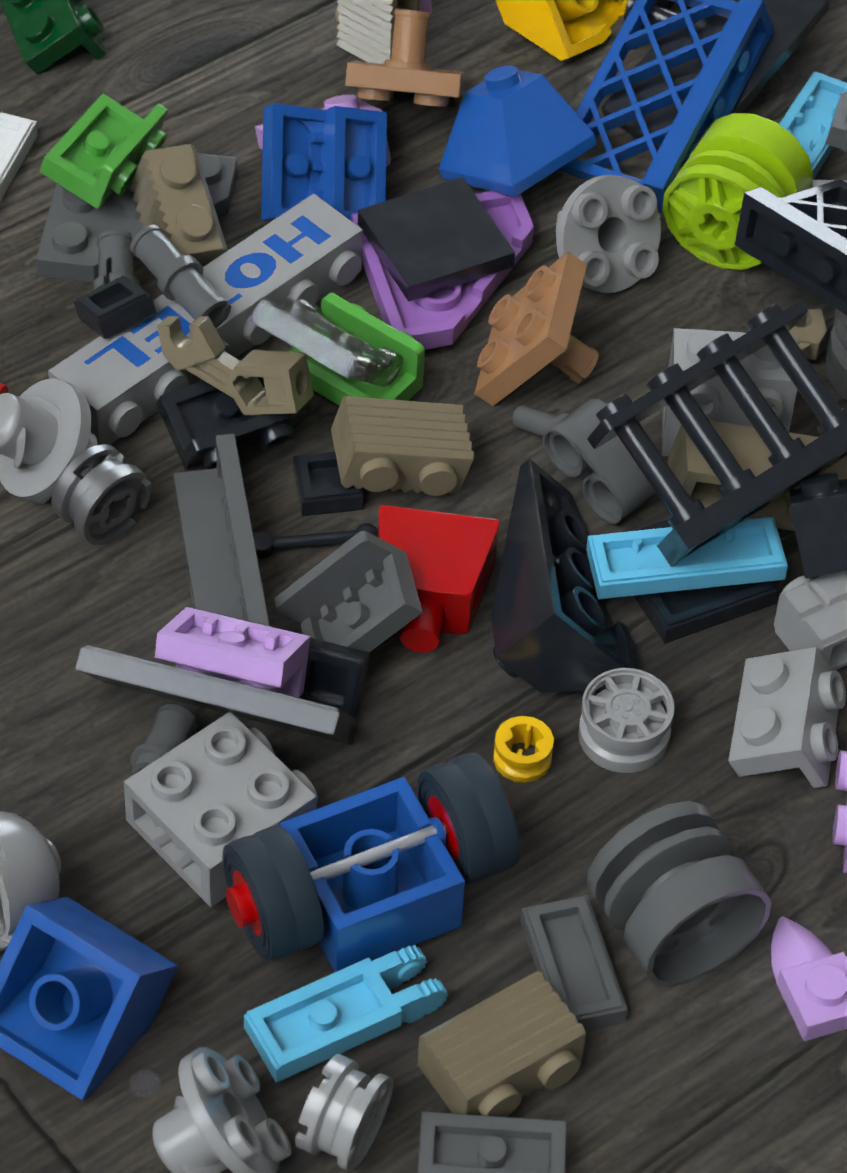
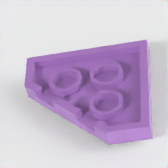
M494 191L475 194L514 250L515 266L533 243L534 225L521 194L516 197ZM358 213L351 214V221L357 226ZM364 234L362 238V264L383 322L398 331L410 334L417 342L424 346L425 350L453 345L512 270V268L415 300L407 301Z

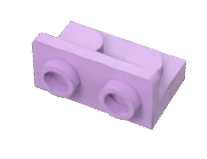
M186 607L157 633L155 658L176 662L177 668L299 698L304 692L310 636Z

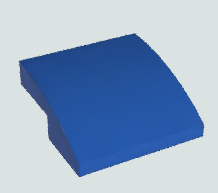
M276 103L263 107L261 221L272 222L313 193L350 221L351 214H357L359 209L384 202L386 193L387 112L343 106H333L322 110Z

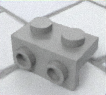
M817 646L745 660L728 760L739 777L800 768L813 788L828 786L831 761H835L838 756L836 725L839 709H842L845 705L846 692L840 673L836 670L832 671Z

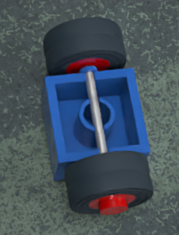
M468 753L425 769L419 774L417 780L418 799L406 778L402 777L281 822L279 826L268 827L257 831L251 836H244L233 840L225 845L222 859L228 887L226 888L228 906L236 924L243 928L250 943L260 957L265 961H275L289 956L294 951H301L319 943L334 972H337L368 957L373 961L393 951H399L402 947L413 946L461 927L464 886L482 881L491 875H498L508 871L517 865L520 858V841L511 802L486 760L476 753Z

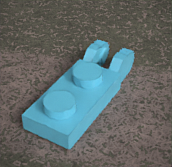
M408 945L406 948L402 947L399 951H393L373 961L368 957L247 1011V1014L244 1015V1029L277 1083L332 1058L336 1054L345 1052L401 1026L402 1022L412 1023L423 1018L426 1014L430 1015L431 1012L437 1011V1008L443 1006V1002L447 1001L446 997L448 994L440 980L436 978L431 980L430 978L427 981H422L419 985L415 984L392 995L391 989L415 978L426 967V957L420 948L415 945L412 947Z

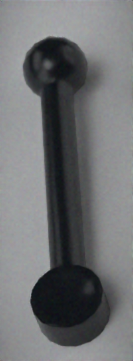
M364 523L359 525L356 530L274 538L269 533L259 531L253 533L257 558L263 559L270 556L273 550L344 544L361 531H366L378 537V530L376 526Z

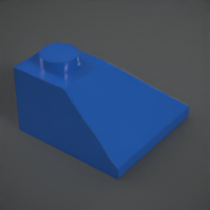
M501 66L489 71L485 75L483 82L465 92L439 166V171L442 179L451 181L463 177L470 186L516 197L597 145L595 134L543 75L518 70L515 66Z

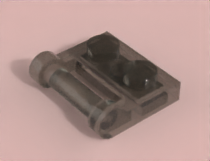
M287 297L283 305L260 299L249 320L348 379L387 387L397 378L403 365V357L388 347L378 349L357 334L322 316V309L306 299L297 301Z

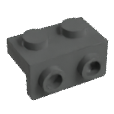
M361 531L346 541L274 598L276 611L299 622L303 635L366 652H371L423 613L407 553L366 531Z

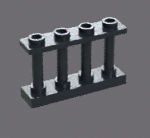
M798 301L784 311L780 309L777 303L769 306L746 323L749 332L734 341L728 333L721 335L696 354L700 359L698 363L684 371L676 363L660 372L646 384L650 392L635 401H632L628 394H624L606 405L596 414L600 423L587 438L593 449L618 436L672 516L668 523L673 530L657 545L670 566L675 565L788 494L790 490L796 489L800 486L801 480L818 475L847 456V407L841 409L789 333L808 312L802 301ZM766 345L821 423L817 427L821 437L806 446L799 437L794 440L792 439L740 363L741 360ZM716 375L720 377L772 454L768 457V460L773 467L755 477L750 468L743 471L690 393V391ZM667 405L722 484L718 491L723 498L707 508L704 507L700 500L692 501L640 424L641 421Z

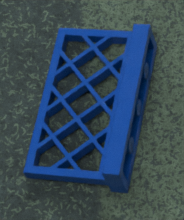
M636 0L576 111L577 115L595 136L601 135L607 152L587 161L573 159L557 171L587 181L601 175H617L630 178L653 190L657 199L658 212L663 213L664 192L690 158V154L714 121L731 114L775 31L763 0H740L739 2L733 0H669L678 3L682 12L653 25L650 24L648 15L656 0ZM714 14L728 18L722 31L699 40L693 23ZM688 26L694 43L663 56L656 39ZM651 42L657 59L626 72L623 61L628 52ZM700 56L703 67L698 77L675 87L669 69ZM663 72L669 90L638 102L632 85ZM626 88L632 105L601 118L598 107L603 98ZM675 103L678 114L672 125L650 133L644 116ZM638 119L644 136L613 149L607 131ZM645 151H650L653 161L643 180L622 174L619 162ZM612 166L613 170H609L606 168Z

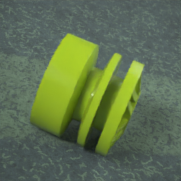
M732 113L716 119L664 192L662 210L669 230L681 246L700 260L717 267L744 270L761 264V261L735 246L744 192L762 187L778 198H782L810 189L814 173L809 156L794 135L772 120L756 114Z

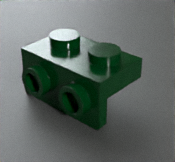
M0 0L23 60L37 75L81 44L97 60L107 54L99 36L105 30L94 10L84 0Z

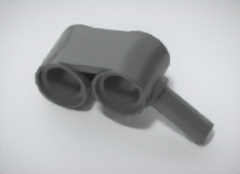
M590 399L572 413H562L558 416L526 405L519 406L513 413L514 426L542 436L543 448L547 457L561 473L568 477H577L587 469L592 473L583 481V495L591 510L603 521L616 524L656 495V492L618 436L596 449H593L587 440L600 423L596 414L608 405L607 403L599 399Z

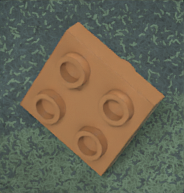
M395 9L391 60L385 59V64L356 60L347 62L345 86L358 87V98L391 101V99H394V91L414 93V104L447 107L450 97H459L462 94L464 72L429 68L430 64L424 63L430 12Z
M568 251L551 266L542 265L532 274L526 286L515 295L507 294L496 303L488 320V323L492 326L489 340L477 361V366L481 370L474 393L476 396L494 406L548 364L569 376L575 383H580L582 377L586 379L597 363L599 353L593 347L587 346L570 334L587 264Z

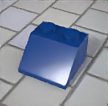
M69 897L26 905L0 962V1048L81 1100L88 1099L151 1026L178 965Z

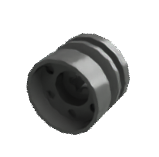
M692 801L664 805L640 816L621 829L598 852L587 874V887L600 906L604 908L605 914L614 927L625 930L623 940L653 984L667 987L694 981L715 971L737 956L757 937L769 919L772 906L767 893L743 859L732 856V845L723 831L719 830L703 804Z

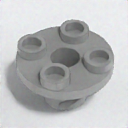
M617 175L597 176L580 185L570 195L562 211H559L557 214L556 245L559 258L569 251L587 264L582 287L601 293H615L629 288L641 278L650 277L655 272L659 262L657 251L660 243L661 223L657 209V199L653 190L635 180Z
M50 378L35 383L20 397L10 393L0 394V481L9 493L36 504L46 503L52 497L56 482L65 468L82 452L97 445L95 435L90 433V407L81 389L66 381Z
M206 1047L197 1048L183 1057L178 1070L183 1096L178 1095L175 1098L174 1109L156 1120L152 1129L153 1143L164 1165L172 1173H220L227 1168L233 1173H276L280 1161L291 1155V1146L283 1129L275 1120L267 1117L255 1094L260 1091V1083L250 1064L238 1054L226 1060L216 1051Z

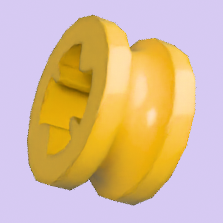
M517 716L503 722L495 735L493 762L497 771L503 777L521 783L537 781L546 775L551 767L554 743L551 729L543 721L529 716ZM525 743V750L532 745L535 747V753L524 756L522 755L523 750L519 749L516 754L512 752V745Z

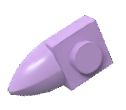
M782 916L777 922L771 943L772 970L776 984L803 1041L846 1030L847 958L845 953L841 952L833 955L831 950L811 931Z

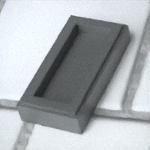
M588 895L522 908L520 921L536 970L542 972L545 981L550 982L553 992L559 994L561 1002L567 1004L569 1012L575 1014L577 1022L583 1024L585 1031L625 1023L628 1009Z

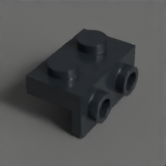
M257 377L262 386L265 387L263 377ZM205 381L162 395L156 403L184 469L204 463L206 469L216 468V435L234 434L237 451L258 442L262 449H269L280 445L295 436L294 429L306 413L303 406L297 413L244 415L232 397Z

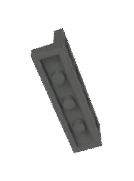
M216 435L215 469L173 473L174 493L193 609L269 626L235 435Z

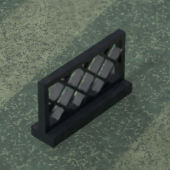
M838 179L782 198H778L762 187L744 192L735 246L847 315V183ZM835 202H838V203L842 204L843 206L830 205V204L835 203Z

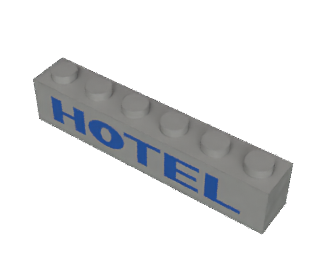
M313 193L204 266L203 276L220 296L224 297L231 304V312L228 318L215 328L226 347L223 351L235 358L252 346L265 342L275 330L297 315L307 313L317 301L339 286H345L353 281L357 274L362 271L363 230ZM162 294L153 300L156 314L106 339L99 336L48 370L49 379L56 378L78 387L84 393L91 412L90 433L95 435L97 445H110L120 437H126L133 433L140 423L159 411L156 403L160 396L203 381L185 369L177 371L162 352L157 325L167 316H180L182 332L192 339L189 325L194 319L177 300L167 299Z

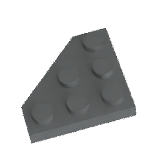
M197 153L219 219L229 213L237 177V157ZM56 183L36 256L37 276L94 282L99 272L98 236L107 230L120 229L130 232L132 237H135L143 229L144 224L138 221L141 213L136 211L138 203L132 200L135 193L129 190L130 186L121 196L113 192L101 207L96 209Z

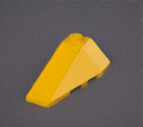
M629 0L495 1L504 24L560 61H563L602 44L612 33L610 28L621 16H624Z

